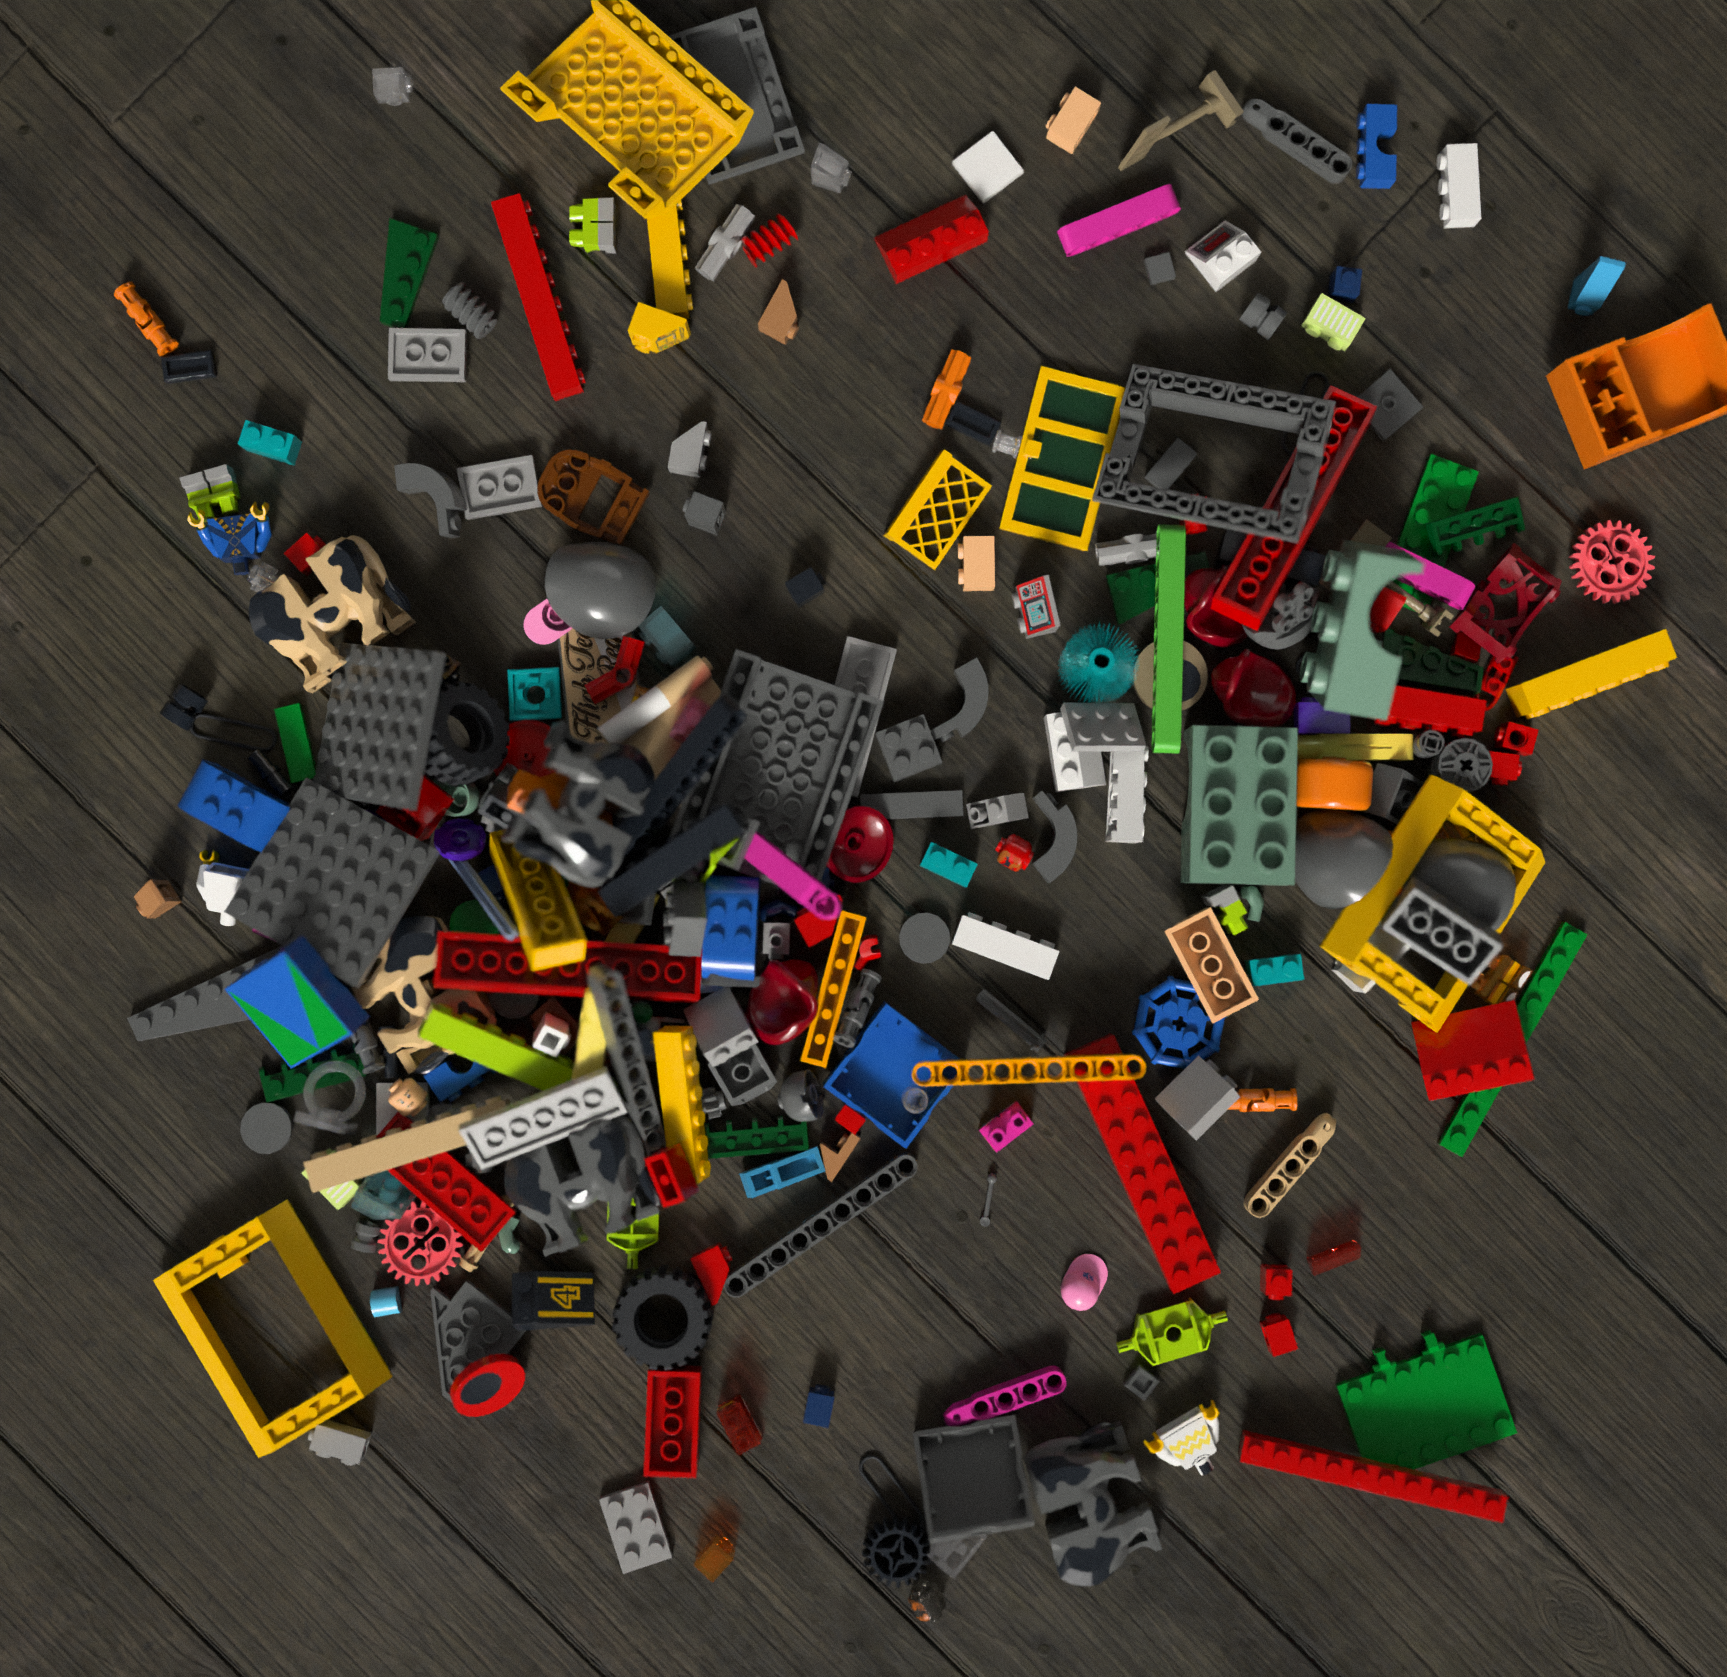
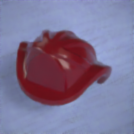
M1222 565L1219 570L1213 568L1196 570L1185 578L1184 607L1188 613L1186 619L1188 629L1198 638L1219 647L1236 646L1248 637L1241 623L1211 609L1213 597L1230 568L1228 565Z
M1247 648L1239 656L1228 658L1213 669L1211 676L1213 690L1220 701L1224 703V711L1232 721L1247 727L1277 728L1285 724L1291 717L1296 702L1295 688L1286 672L1272 660L1260 656Z
M770 959L768 961L769 964L759 976V986L751 988L747 1000L746 1016L754 1034L765 1043L780 1045L789 1042L807 1029L816 1018L818 1013V1001L816 999L819 983L818 976L814 967L806 961L787 960L780 962Z

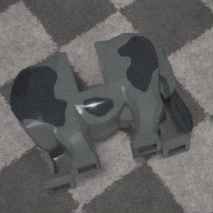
M560 721L551 726L544 745L551 749L543 765L547 769H554L557 774H563L570 778L561 792L558 809L555 810L550 805L545 791L541 789L531 791L522 814L532 818L539 830L533 828L526 818L520 815L510 818L501 840L507 842L514 841V847L522 856L549 862L572 881L584 886L596 887L601 885L606 877L613 875L621 863L625 848L632 838L596 817L602 813L603 809L619 818L642 814L645 799L654 784L655 774L647 758L635 746L601 741L590 744L573 737L569 732L568 724Z
M624 1115L569 1135L581 1168L579 1171L575 1172L563 1138L510 1158L506 1165L504 1177L506 1194L522 1213L538 1222L546 1234V1244L543 1249L544 1256L558 1251H565L589 1240L587 1234L583 1231V1225L578 1220L576 1212L588 1208L597 1200L608 1202L609 1217L605 1226L606 1234L635 1223L631 1214L633 1198L636 1204L635 1216L637 1221L666 1210L662 1205L651 1175L646 1168L642 1141L636 1127Z
M1120 1421L1114 1424L1108 1422L1098 1423L1077 1437H1065L1046 1441L1031 1448L1023 1458L1041 1514L1074 1503L1077 1505L1079 1514L1045 1524L1057 1572L1062 1580L1070 1584L1079 1586L1099 1585L1124 1562L1127 1554L1135 1549L1144 1546L1155 1551L1162 1550L1156 1532L1157 1528L1147 1501L1141 1503L1138 1507L1132 1506L1127 1511L1119 1513L1115 1500L1107 1490L1108 1479L1113 1477H1122L1133 1482L1141 1481L1131 1451L1121 1456L1107 1453L1111 1450H1129Z

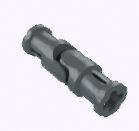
M862 969L860 971L858 985L852 990L850 999L841 1017L842 1023L839 1031L834 1034V1041L845 1047L855 1046L857 1032L859 1028L863 1027L869 1008L874 1000L873 993L876 985L881 982V976L872 970Z
M355 994L352 995V996L356 999V1001L359 1003V1001L357 1000ZM368 1018L350 1035L355 1043L354 1050L361 1058L364 1067L362 1070L363 1074L378 1071L386 1066L385 1062H381L377 1051L378 1043L373 1036Z

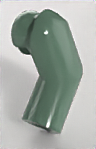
M1244 885L1240 889V897L1247 899L1250 904L1247 919L1260 922L1264 899L1255 886Z
M515 1215L498 1234L502 1250L512 1254L517 1253L520 1249V1243L518 1240H515L513 1234L520 1221Z

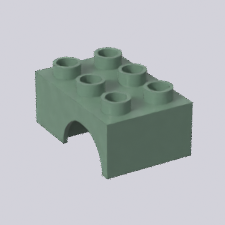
M1342 539L1340 551L1329 550L1327 552L1322 580L1331 582L1328 603L1316 602L1311 619V632L1319 633V643L1316 653L1305 652L1299 675L1300 682L1307 683V691L1314 696L1323 709L1387 720L1402 658L1384 651L1381 648L1383 641L1372 637L1369 629L1368 613L1375 594L1388 581L1404 574H1422L1424 563L1406 551Z
M1193 725L1184 730L1183 741L1186 742L1189 759V789L1186 814L1182 822L1181 883L1295 885L1298 728Z

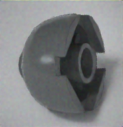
M811 1069L790 1074L781 1086V1094H778L780 1108L784 1109L786 1114L793 1120L800 1122L814 1121L823 1116V1095L819 1097L817 1095L815 1086H820Z

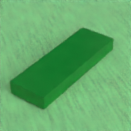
M297 703L274 709L291 783L304 782L306 778L312 780L316 775V765L302 705Z

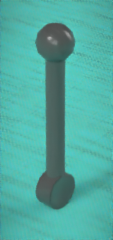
M994 1173L987 1176L989 1185L984 1215L980 1218V1224L984 1227L990 1224L988 1216L993 1186L997 1181V1176Z

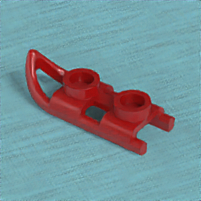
M1492 655L1482 677L1481 690L1493 695L1494 698L1485 707V711L1492 709L1499 700L1519 657L1514 656L1513 659L1510 658L1509 660L1504 658L1497 664L1494 661L1496 657ZM1492 667L1496 668L1493 677L1489 676ZM1503 672H1504L1505 675H1504L1502 681H1500V678H1501V676H1502V674H1503ZM1474 694V698L1479 699V694Z

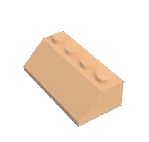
M1206 907L1184 918L1164 931L1212 1023L1259 1000L1211 907Z

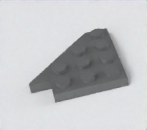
M469 1280L464 1283L453 1299H450L436 1287L431 1290L442 1395L451 1403L450 1389L452 1383L463 1369L483 1357L493 1354H508L525 1332L517 1331L512 1325V1314Z

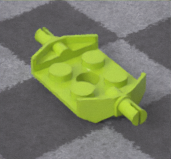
M633 1198V1199H632V1205H633V1206H636L635 1200H634V1198ZM607 1203V1221H608V1217H609V1207H608V1203ZM659 1213L640 1221L634 1219L635 1223L607 1234L608 1242L625 1250L626 1254H628L627 1269L632 1268V1259L633 1269H638L639 1251L659 1241Z
M1188 1298L1189 1301L1142 1315L1138 1313L1136 1314L1133 1337L1116 1342L1119 1353L1131 1349L1138 1350L1152 1366L1199 1353L1208 1349L1212 1328H1214L1215 1324L1228 1321L1225 1310L1211 1315L1206 1314L1191 1298ZM1171 1327H1177L1180 1330V1336L1176 1340H1169L1166 1337L1167 1330Z

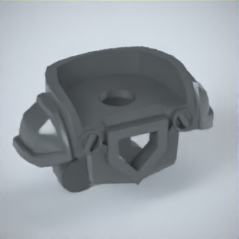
M1303 581L1289 587V589H1286V584L1284 583L1258 631L1242 624L1246 635L1258 644L1271 649L1279 650L1294 645L1311 631L1312 613L1316 602L1319 600L1320 591Z

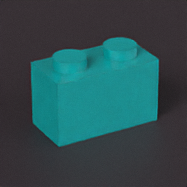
M245 420L238 441V445L246 451L294 466L302 441L293 434Z
M931 842L919 866L966 888L978 864Z
M1301 954L1244 960L1246 976L1252 986L1304 980Z

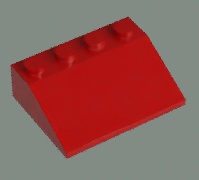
M1515 999L1450 1013L1438 1033L1434 1032L1420 1020L1411 1022L1429 1101L1534 1080V1071Z

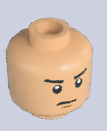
M399 1078L389 1088L391 1094L389 1095L388 1102L403 1116L410 1114L415 1116L427 1104L425 1100L427 1092L412 1078H407L404 1081Z

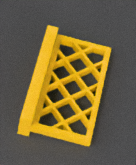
M944 449L937 455L883 536L890 541H894L935 570L992 485L952 457V454ZM951 465L960 470L961 481L948 483L946 472ZM965 475H967L971 479L966 480ZM943 478L944 484H939V482ZM976 482L983 489L978 496L969 498L966 483ZM962 484L964 499L951 501L949 486ZM945 487L947 502L934 504L933 491L935 488ZM929 498L930 505L924 506V504ZM975 500L972 506L970 507L969 501ZM965 502L966 515L961 518H954L952 504ZM948 505L950 520L937 522L935 507ZM931 508L933 523L920 525L918 513L921 509ZM915 519L916 526L909 527ZM961 521L956 528L955 522ZM951 523L953 534L950 538L940 540L938 525ZM934 526L936 540L923 543L920 528ZM916 529L919 544L909 545L901 538L907 530ZM947 542L942 549L941 543ZM937 543L939 554L933 562L925 556L924 546ZM920 546V552L917 551L914 547Z

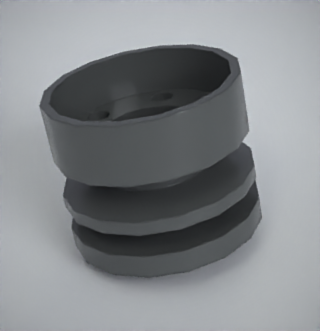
M1462 738L1445 743L1443 750L1439 754L1429 758L1427 773L1428 776L1434 775L1467 792L1478 790L1487 783L1492 773L1493 763L1489 751L1483 744L1474 739ZM1465 761L1464 767L1466 770L1461 771L1462 764L1460 762Z

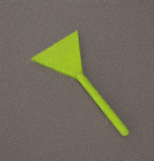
M739 837L732 839L711 852L710 867L699 883L705 884L715 869L716 863L736 843Z

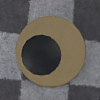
M1183 641L1182 711L1191 707L1200 699L1205 690L1208 677L1206 663L1202 655L1194 646L1186 641ZM1154 642L1139 654L1137 659L1141 660H1136L1139 662H1135L1138 664H1134L1133 668L1136 669L1132 671L1135 672L1133 674H1136L1132 675L1135 692L1140 700L1151 709L1153 702Z

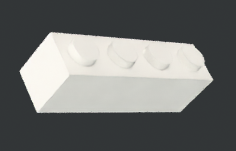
M970 912L968 916L961 915L951 944L1049 980L1059 951L1054 949L1055 944L1043 939L1040 940V943H1036L1030 940L1031 935L1019 930L1016 931V934H1012L1006 931L1007 926L994 921L992 925H988L982 922L983 917Z

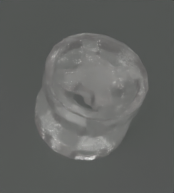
M912 1085L903 1091L901 1101L907 1111L918 1114L926 1109L928 1096L921 1087Z

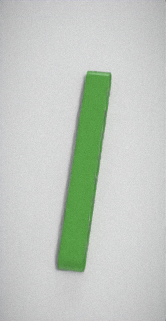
M1158 524L1152 702L1153 753L1179 754L1181 747L1185 525Z

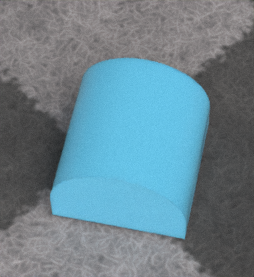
M398 1286L371 1291L370 1306L374 1317L402 1312Z

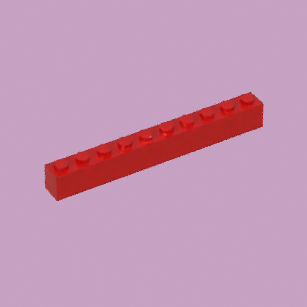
M1242 1431L1238 1452L1240 1462L1503 1523L1508 1496L1501 1489L1255 1432Z

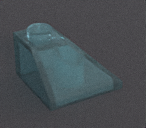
M384 1170L368 1175L355 1193L351 1208L373 1220L401 1219L416 1198V1195L389 1171Z

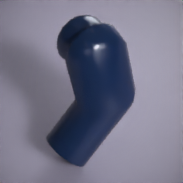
M775 899L762 906L760 909V919L763 922L769 923L773 917L779 914L794 918L798 906Z

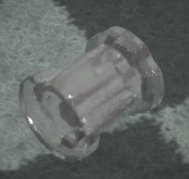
M998 430L992 452L1000 451L1007 453L1016 459L1022 436L1016 438L1002 434V431Z

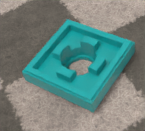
M559 667L507 670L510 721L562 719ZM533 686H540L545 691V699L539 704H532L527 699V692Z

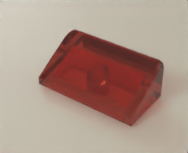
M1351 1240L1307 1257L1306 1260L1312 1275L1316 1276L1359 1259L1361 1257V1246L1356 1241Z

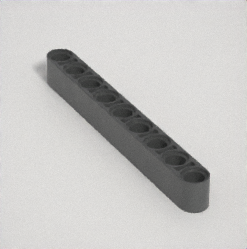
M598 964L589 971L588 982L619 1093L627 1106L626 1117L635 1125L642 1141L645 1158H647L659 1149L666 1147L664 1131L622 977L609 967Z
M908 1152L898 1154L731 1271L724 1284L726 1293L734 1298L743 1296L907 1181L918 1169L916 1158ZM902 1159H910L913 1162V1167L909 1171H902L898 1167L899 1162ZM881 1174H889L892 1177V1182L888 1186H881L877 1181L878 1177ZM859 1189H868L871 1193L870 1198L866 1201L859 1200L856 1196ZM840 1203L847 1204L850 1208L849 1213L845 1216L838 1215L835 1211L836 1206ZM819 1218H823L828 1221L829 1226L825 1230H818L815 1228L814 1222ZM797 1233H802L807 1237V1242L804 1245H797L793 1241V1236ZM776 1248H781L786 1252V1257L782 1260H777L772 1256V1251ZM754 1263H760L764 1266L765 1272L756 1275L752 1272L751 1266ZM739 1278L743 1281L744 1286L739 1290L733 1289L730 1285V1280Z

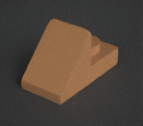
M852 1132L849 1135L844 1133L836 1145L840 1148L838 1151L820 1141L827 1179L831 1182L859 1142L860 1135L857 1133L855 1135Z

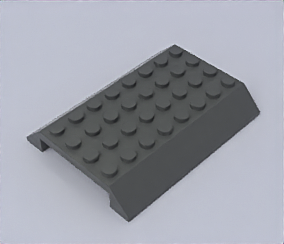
M736 649L719 697L729 695L746 713L745 721L682 802L671 835L678 831L682 835L689 830L687 827L689 823L699 817L704 820L710 816L708 811L714 807L715 802L718 804L722 803L723 806L731 803L737 812L759 821L760 824L756 830L821 882L884 701L860 692L857 694L761 660L760 657ZM707 857L705 860L710 861L711 857ZM745 858L739 870L720 861L716 863L776 884Z

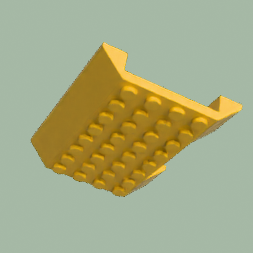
M591 0L594 13L527 77L520 71H517L500 89L536 122L560 118L618 169L620 173L608 183V186L643 218L647 219L667 214L739 144L754 111L629 1Z

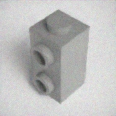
M325 1420L310 1430L308 1440L311 1441L309 1450L316 1451L315 1454L323 1458H330L331 1456L339 1458L346 1465L360 1464L365 1458L372 1433L331 1420Z

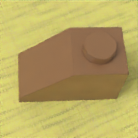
M782 279L758 322L759 331L786 345L789 338L791 340L794 339L799 326L797 325V315L787 281Z
M150 880L134 896L137 901V910L143 917L157 918L182 902L168 880Z

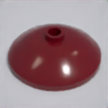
M853 806L846 809L827 863L828 868L834 875L848 882H864L872 879L884 869L893 850V832L885 816L867 806ZM852 837V843L848 845V840Z

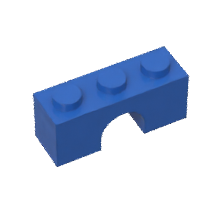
M1366 104L1363 111L1357 117V129H1361L1356 146V152L1360 154V163L1357 164L1356 178L1360 179V188L1390 189L1396 181L1397 155L1382 153L1377 147L1376 140L1391 139L1396 132L1397 105Z
M449 1060L424 1075V1078L440 1102L446 1099L452 1102L463 1095L461 1089L467 1085L473 1088L484 1081L483 1075L490 1070L493 1074L498 1071L473 1061V1066L468 1072H460Z

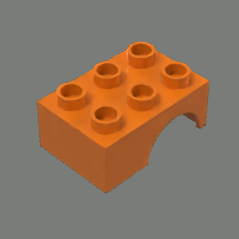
M1712 304L1703 306L1693 313L1645 335L1626 341L1625 338H1621L1567 359L1546 375L1584 469L1727 414V341Z

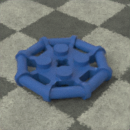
M1168 976L1166 981L1146 994L1139 996L1140 1002L1132 1035L1137 1037L1150 1057L1152 1064L1185 1069L1198 1056L1204 1060L1215 1052L1218 1053L1220 1051L1219 1045L1224 1021L1227 1016L1213 1023L1210 1041L1203 1037L1206 1021L1211 1020L1208 1015H1204L1202 1009L1198 1006L1199 997L1190 981ZM1176 989L1193 992L1195 995L1191 1000L1177 997ZM1167 991H1170L1171 998L1158 1006L1152 1002ZM1151 1007L1155 1010L1152 1026L1145 1027L1148 1009ZM1179 1016H1182L1186 1026L1181 1027L1180 1031H1176V1026L1172 1025L1173 1020H1178ZM1146 1033H1155L1161 1043L1158 1049L1155 1048ZM1200 1041L1206 1045L1189 1057V1048L1195 1046ZM1167 1047L1181 1050L1182 1058L1164 1055L1163 1053Z

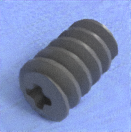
M462 281L447 292L442 303L447 311H452V315L455 318H459V322L462 325H466L469 332H474V336L477 339H481L496 326L497 319H492L495 311L491 309L488 312H484L487 308V303L483 302L478 306L480 297L476 295L470 298L473 293L471 288L463 292L466 284Z

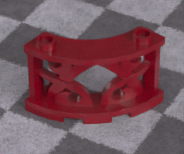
M1515 543L1491 567L1493 570L1487 575V581L1481 580L1474 588L1464 609H1459L1449 626L1456 633L1461 630L1496 657L1494 661L1497 664L1504 658L1509 660L1518 649L1516 647L1518 640L1547 602L1552 603L1561 593L1559 587L1562 580L1554 577L1521 551L1522 548ZM1516 560L1531 572L1523 576ZM1533 575H1536L1548 584L1547 588L1540 595L1534 593V588L1540 583H1533L1526 587L1525 582ZM1501 579H1505L1506 585L1512 581L1514 584L1509 588L1503 589L1500 587L1499 582ZM1516 590V617L1507 620H1493L1494 605L1487 596L1488 593L1505 595ZM1528 602L1534 603L1528 610ZM1480 606H1485L1487 608L1486 619H1483L1486 613L1483 614L1480 612ZM1515 627L1510 634L1507 628ZM1490 629H1493L1492 636L1489 634ZM1498 635L1504 638L1503 644L1498 641Z

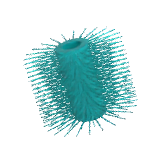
M1098 624L1097 632L1096 630L1095 633L1092 631L1091 637H1089L1091 630L1090 632L1088 631V637L1086 633H1081L1077 639L1073 638L1074 641H1077V644L1074 645L1072 643L1070 650L1068 647L1066 652L1065 650L1062 652V655H1064L1061 656L1064 657L1062 659H1066L1062 660L1066 661L1062 663H1066L1063 665L1066 667L1059 668L1072 669L1066 670L1064 674H1061L1068 681V686L1066 684L1065 689L1069 687V681L1071 687L1068 692L1078 685L1073 691V695L1085 681L1086 683L1088 682L1079 701L1088 688L1084 702L1089 696L1088 702L1093 699L1097 703L1098 693L1100 692L1099 703H1101L1102 699L1105 701L1103 697L1106 692V695H1108L1106 703L1107 700L1109 701V694L1112 697L1114 693L1116 696H1119L1123 686L1127 687L1132 675H1136L1133 674L1135 672H1131L1135 670L1131 669H1136L1132 668V664L1138 663H1128L1139 662L1130 661L1135 657L1129 651L1130 643L1126 645V650L1125 644L1128 640L1118 647L1125 636L1111 651L1109 649L1116 635L1115 633L1110 640L1113 628L1109 634L1106 633L1109 631V628L1105 631L1104 628H1101L1100 636H1098ZM1095 663L1100 664L1102 668L1097 667Z

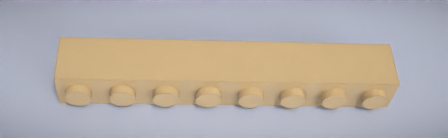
M501 1096L485 1100L486 1106L477 1108L476 1104L460 1108L461 1113L454 1116L451 1115V1111L435 1116L437 1120L435 1122L427 1124L426 1119L411 1123L412 1129L403 1132L401 1127L386 1131L387 1137L377 1139L376 1135L360 1139L362 1144L352 1147L351 1143L335 1147L337 1152L327 1155L326 1150L310 1155L312 1160L304 1162L312 1193L467 1145L459 1132V1125L508 1106L510 1101L509 1099L501 1100Z

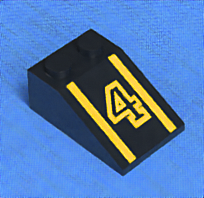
M558 1271L512 1273L513 1327L517 1331L595 1325L594 1273Z

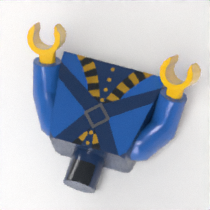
M255 502L250 509V514L207 519L208 524L204 523L205 512L201 509L198 510L200 520L194 519L191 512L188 516V522L196 527V531L203 544L213 556L225 563L233 562L234 575H247L250 573L248 560L261 558L262 552L266 549L272 536L269 517L266 516L270 506L266 502L262 505L263 511L257 508V503Z

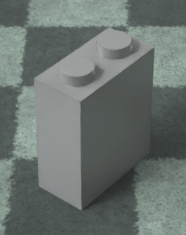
M723 987L683 1010L690 1026H693L694 1035L704 1056L712 1067L724 1063L732 1056L747 1050L758 1042L737 997L730 987Z
M1200 1056L1193 1060L1155 1098L1159 1105L1195 1140L1240 1098L1235 1091L1237 1085L1227 1075L1222 1078L1218 1074L1220 1069L1210 1059L1205 1062Z

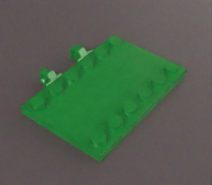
M1431 1330L1420 1333L1425 1339L1424 1345L1426 1349L1422 1350L1419 1355L1399 1362H1390L1385 1356L1386 1350L1383 1347L1372 1350L1377 1363L1372 1366L1373 1371L1335 1384L1360 1457L1415 1470L1517 1434L1484 1337L1480 1333L1444 1345L1442 1341L1437 1342L1435 1334Z

